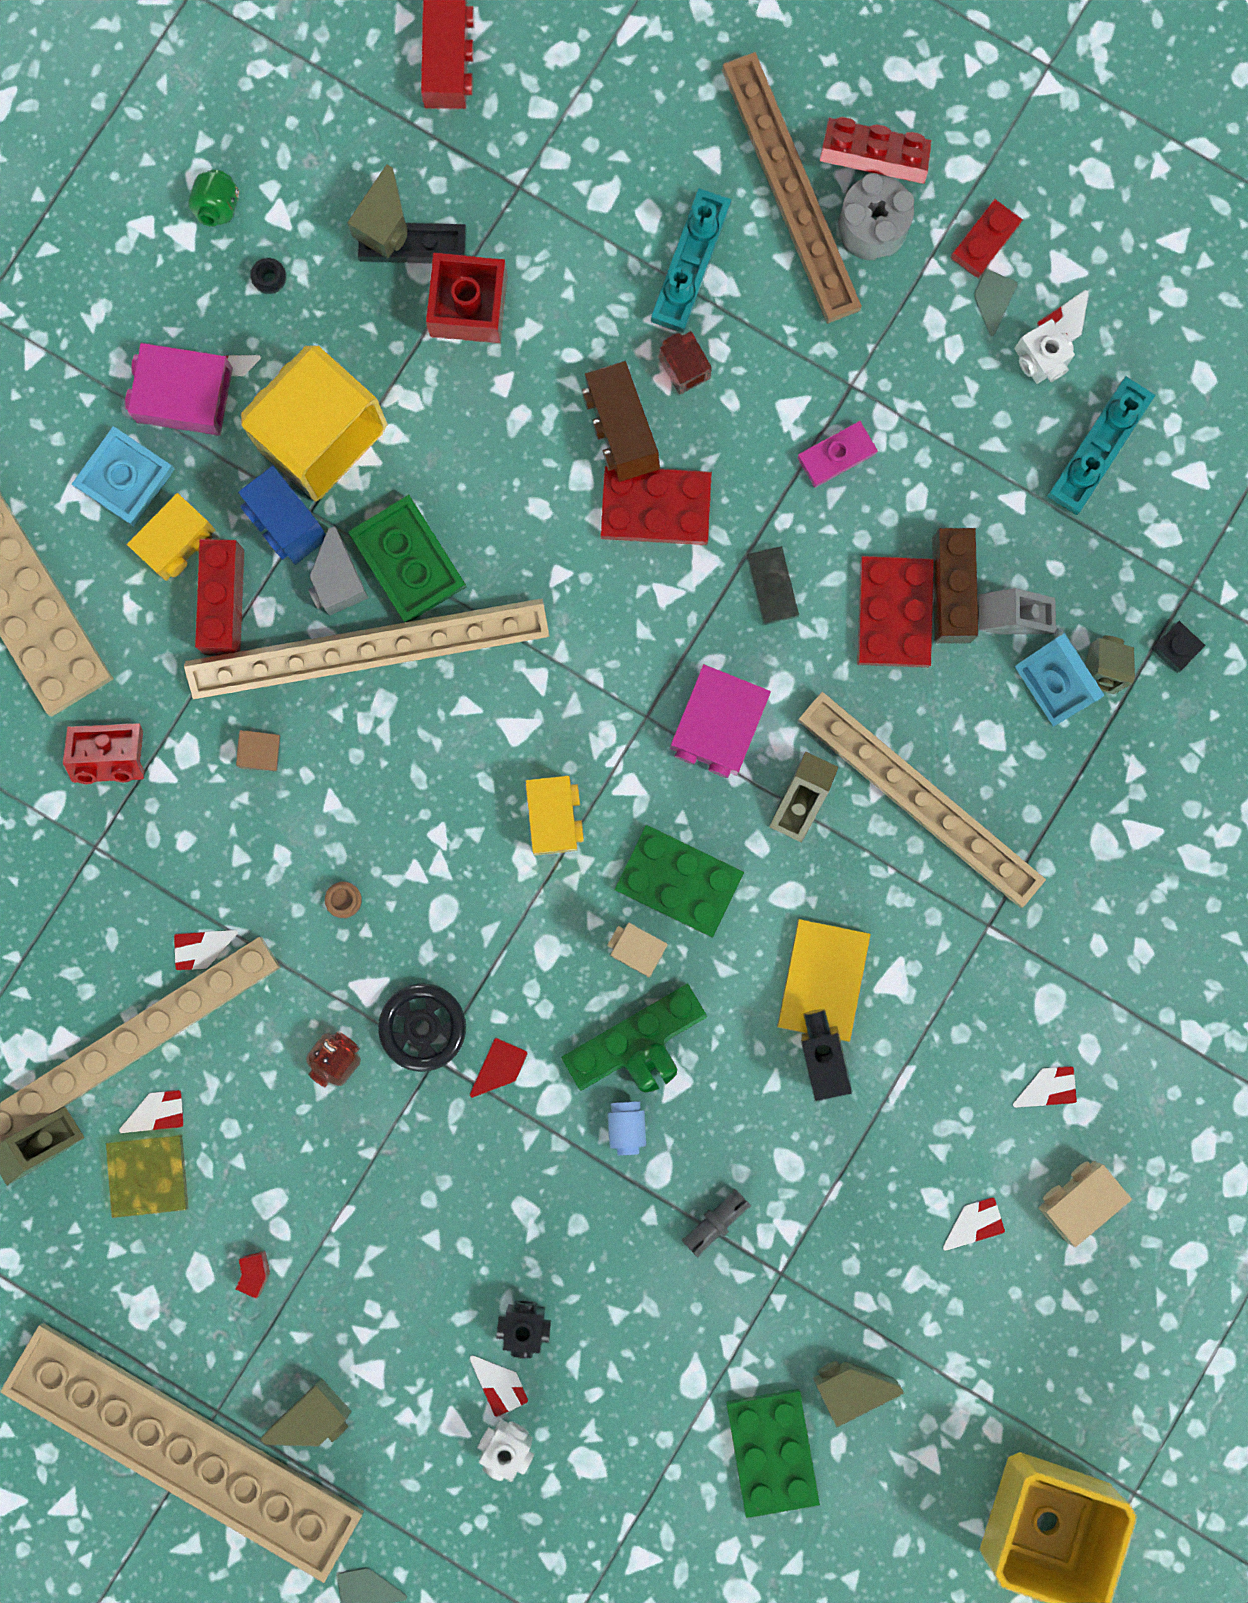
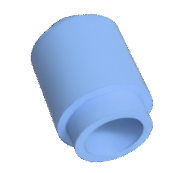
M640 1101L611 1103V1112H608L609 1147L617 1148V1155L640 1154L639 1147L646 1146L645 1112L641 1110Z

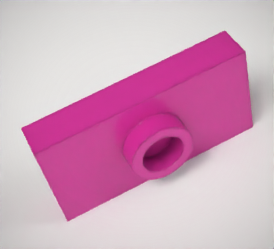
M858 421L798 454L797 458L814 488L876 455L878 450L861 421Z

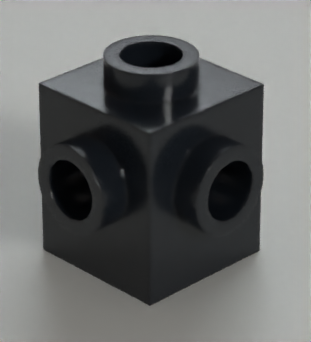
M515 1301V1305L508 1304L506 1316H499L497 1325V1339H503V1351H511L510 1356L515 1358H532L533 1353L540 1354L542 1343H549L551 1320L544 1319L545 1307H537V1303L532 1301ZM524 1326L529 1329L530 1336L516 1335V1330Z

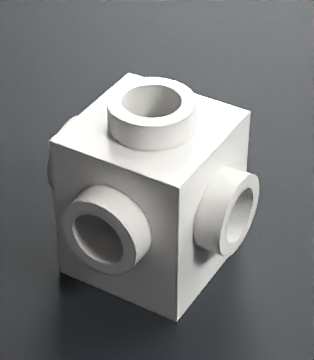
M1052 319L1022 336L1014 348L1020 357L1019 363L1023 372L1028 377L1032 376L1036 384L1046 378L1050 382L1060 378L1069 370L1067 365L1075 356L1070 338L1067 334L1060 332Z
M500 1419L494 1430L488 1427L477 1447L482 1451L479 1464L484 1466L483 1471L498 1481H502L505 1478L512 1482L517 1472L524 1475L534 1457V1453L529 1451L533 1437L528 1435L529 1432L524 1427L512 1421L507 1423ZM501 1450H508L512 1458L508 1459L499 1452Z

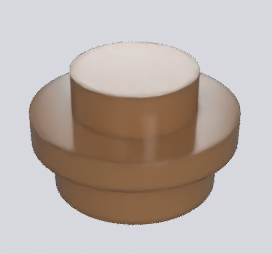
M348 882L333 884L325 895L327 910L338 918H349L355 915L362 904V896L359 889Z

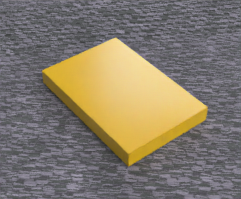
M798 919L777 1027L806 1033L807 1027L803 1014L817 1009H825L829 1027L838 1026L841 1040L850 1042L871 934Z

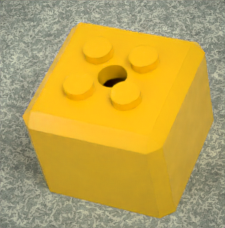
M319 345L305 346L290 362L283 366L279 374L254 397L253 401L241 413V426L258 451L314 502L323 498L379 439L388 426L377 398Z
M1018 1452L1007 1459L979 1550L1002 1588L1045 1603H1111L1137 1517L1131 1505L1110 1483ZM1045 1512H1052L1056 1515V1524L1049 1531H1042L1037 1526L1038 1518Z

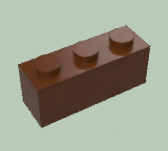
M626 361L585 373L587 388L581 389L587 410L594 409L597 418L592 419V424L597 439L605 440L607 449L602 451L608 470L615 469L619 482L659 470V452Z
M939 528L932 537V558L934 559L935 644L971 643L978 637L976 528Z

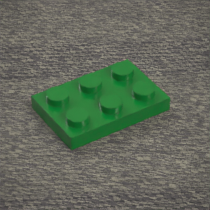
M410 495L405 496L348 531L404 623L413 621L467 587Z
M646 825L614 891L713 938L744 872Z
M793 1389L726 1401L746 1518L819 1506L800 1390Z

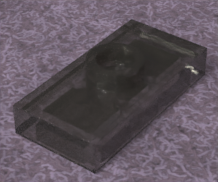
M782 546L747 554L746 558L763 625L797 618L799 612Z

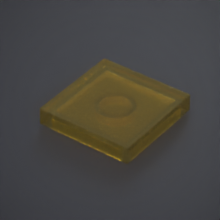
M183 1135L106 1143L112 1218L189 1209Z

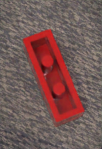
M423 0L421 95L425 109H466L467 96H473V74L467 73V62L474 61L473 39H468V28H474L475 15L474 6H468L467 0Z
M199 540L195 648L204 655H223L241 651L244 549L237 540Z

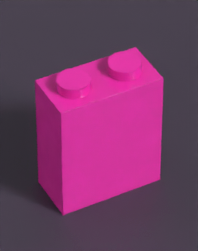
M140 343L139 354H135L132 359L131 370L134 381L132 389L129 388L126 392L125 408L136 423L221 436L233 367L226 356Z
M703 664L670 746L671 750L676 751L674 757L693 765L696 760L710 765L708 771L724 778H729L730 773L737 776L771 691Z

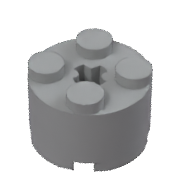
M870 173L857 181L847 192L838 219V229L845 248L853 255L865 260H876V258L896 253L903 245L913 221L914 197L904 185L888 176Z

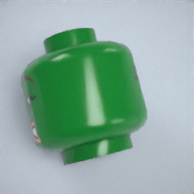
M209 170L208 172L201 173L194 180L188 199L189 208L198 221L206 226L213 227L229 223L236 210L239 189L233 182V179L223 171Z

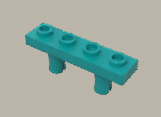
M698 188L651 315V323L684 334L728 215L732 199Z
M1125 376L1047 497L1073 514L1078 515L1156 395Z

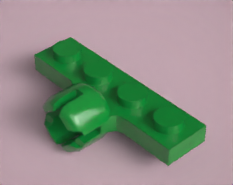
M687 983L563 1055L561 1058L580 1091L616 1070L625 1068L631 1074L640 1091L645 1093L652 1092L660 1088L653 1078L651 1071L657 1068L665 1084H668L677 1075V1066L666 1049V1043L671 1038L706 1019L707 1015Z

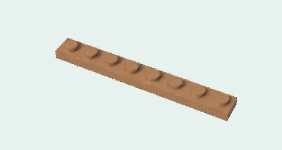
M756 52L723 64V75L827 324L859 312L862 306Z

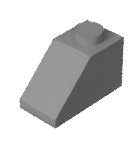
M335 526L329 528L310 574L314 587L308 590L316 608L324 607L330 616L369 597Z
M1017 588L978 594V622L980 631L999 635L1056 633L1055 598Z

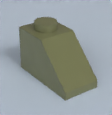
M386 164L347 222L353 238L387 259L394 250L398 251L403 246L408 234L393 167Z
M1108 635L1103 636L1102 639L1098 638L1090 644L1085 661V666L1103 692L1116 694L1132 685L1135 679L1134 647L1124 645V640Z
M805 751L769 827L802 843L829 793L838 766Z
M66 1107L0 1143V1175L7 1186L38 1169L85 1138Z
M838 1361L831 1362L818 1370L819 1375L813 1378L836 1427L904 1394L895 1378L849 1362H844L840 1365Z
M321 1378L263 1434L260 1440L265 1445L320 1446L327 1438L334 1442L349 1427L345 1421L352 1411Z

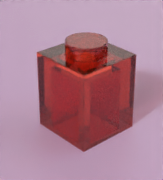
M692 331L684 335L681 333L673 334L663 341V346L660 347L659 360L679 395L710 379L712 367Z

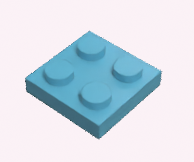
M113 426L75 478L72 485L134 527L175 468Z
M1065 633L1015 666L1053 727L1105 696Z

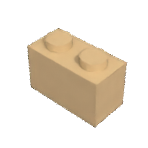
M628 922L625 929L620 926L617 927L608 946L613 949L611 957L650 977L668 944Z
M1087 1161L1079 1165L1071 1173L1073 1179L1065 1186L1061 1187L1058 1185L1047 1192L1043 1197L1045 1202L1039 1207V1210L1063 1239L1075 1248L1132 1200L1107 1168L1096 1161H1093L1091 1164Z

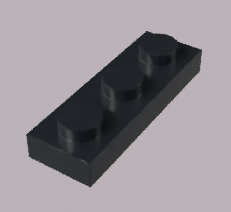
M406 223L407 238L403 246L398 251L394 250L388 259L358 241V258L360 262L432 263L433 253L466 256L467 229L466 224Z

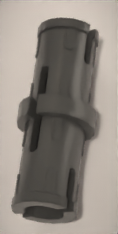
M734 1189L712 1212L708 1210L704 1214L706 1218L682 1239L683 1243L698 1258L721 1234L725 1236L729 1232L727 1228L749 1209L751 1205Z

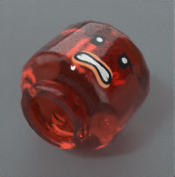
M337 1031L335 1034L324 1033L306 1056V1063L312 1069L308 1073L309 1077L324 1088L329 1083L335 1086H343L361 1063V1057L358 1054L360 1047L340 1031Z

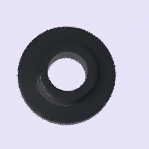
M263 258L253 265L250 277L258 291L264 294H273L284 287L287 274L284 266L278 260ZM267 273H274L275 278L272 281L266 282L263 280Z

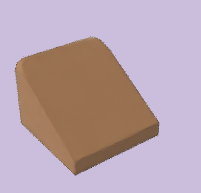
M240 730L236 766L241 769L277 771L280 735Z

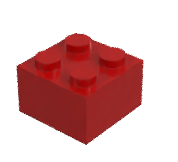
M433 253L426 325L430 337L501 344L508 277L505 259Z

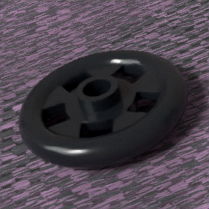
M412 984L398 990L385 1003L379 1017V1039L386 1054L399 1066L417 1072L436 1070L449 1063L460 1051L466 1035L465 1015L459 1002L447 990L433 984ZM425 998L427 1008L412 1012L409 1001ZM441 1007L446 1009L451 1020L444 1025L440 1024L439 1018L434 1013ZM395 1016L406 1018L404 1033L393 1032ZM420 1020H424L429 1024V1031L426 1034H420L416 1030V1025ZM439 1034H442L448 1042L437 1053L430 1044L438 1038ZM408 1040L422 1047L418 1057L410 1055L403 1050Z

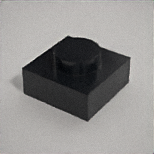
M1178 621L1151 649L1174 671L1179 673L1206 645L1183 623Z

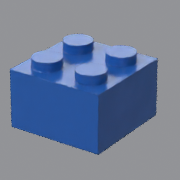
M273 465L238 491L245 501L240 506L260 532L267 529L262 535L282 560L288 556L296 565L322 545L326 533Z

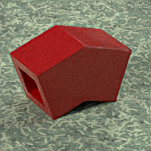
M266 1251L245 1255L238 1259L242 1275L235 1290L255 1299L261 1295L270 1275Z

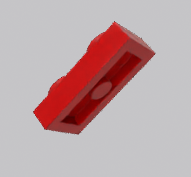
M994 199L952 253L951 259L979 279L1021 225L1023 219Z

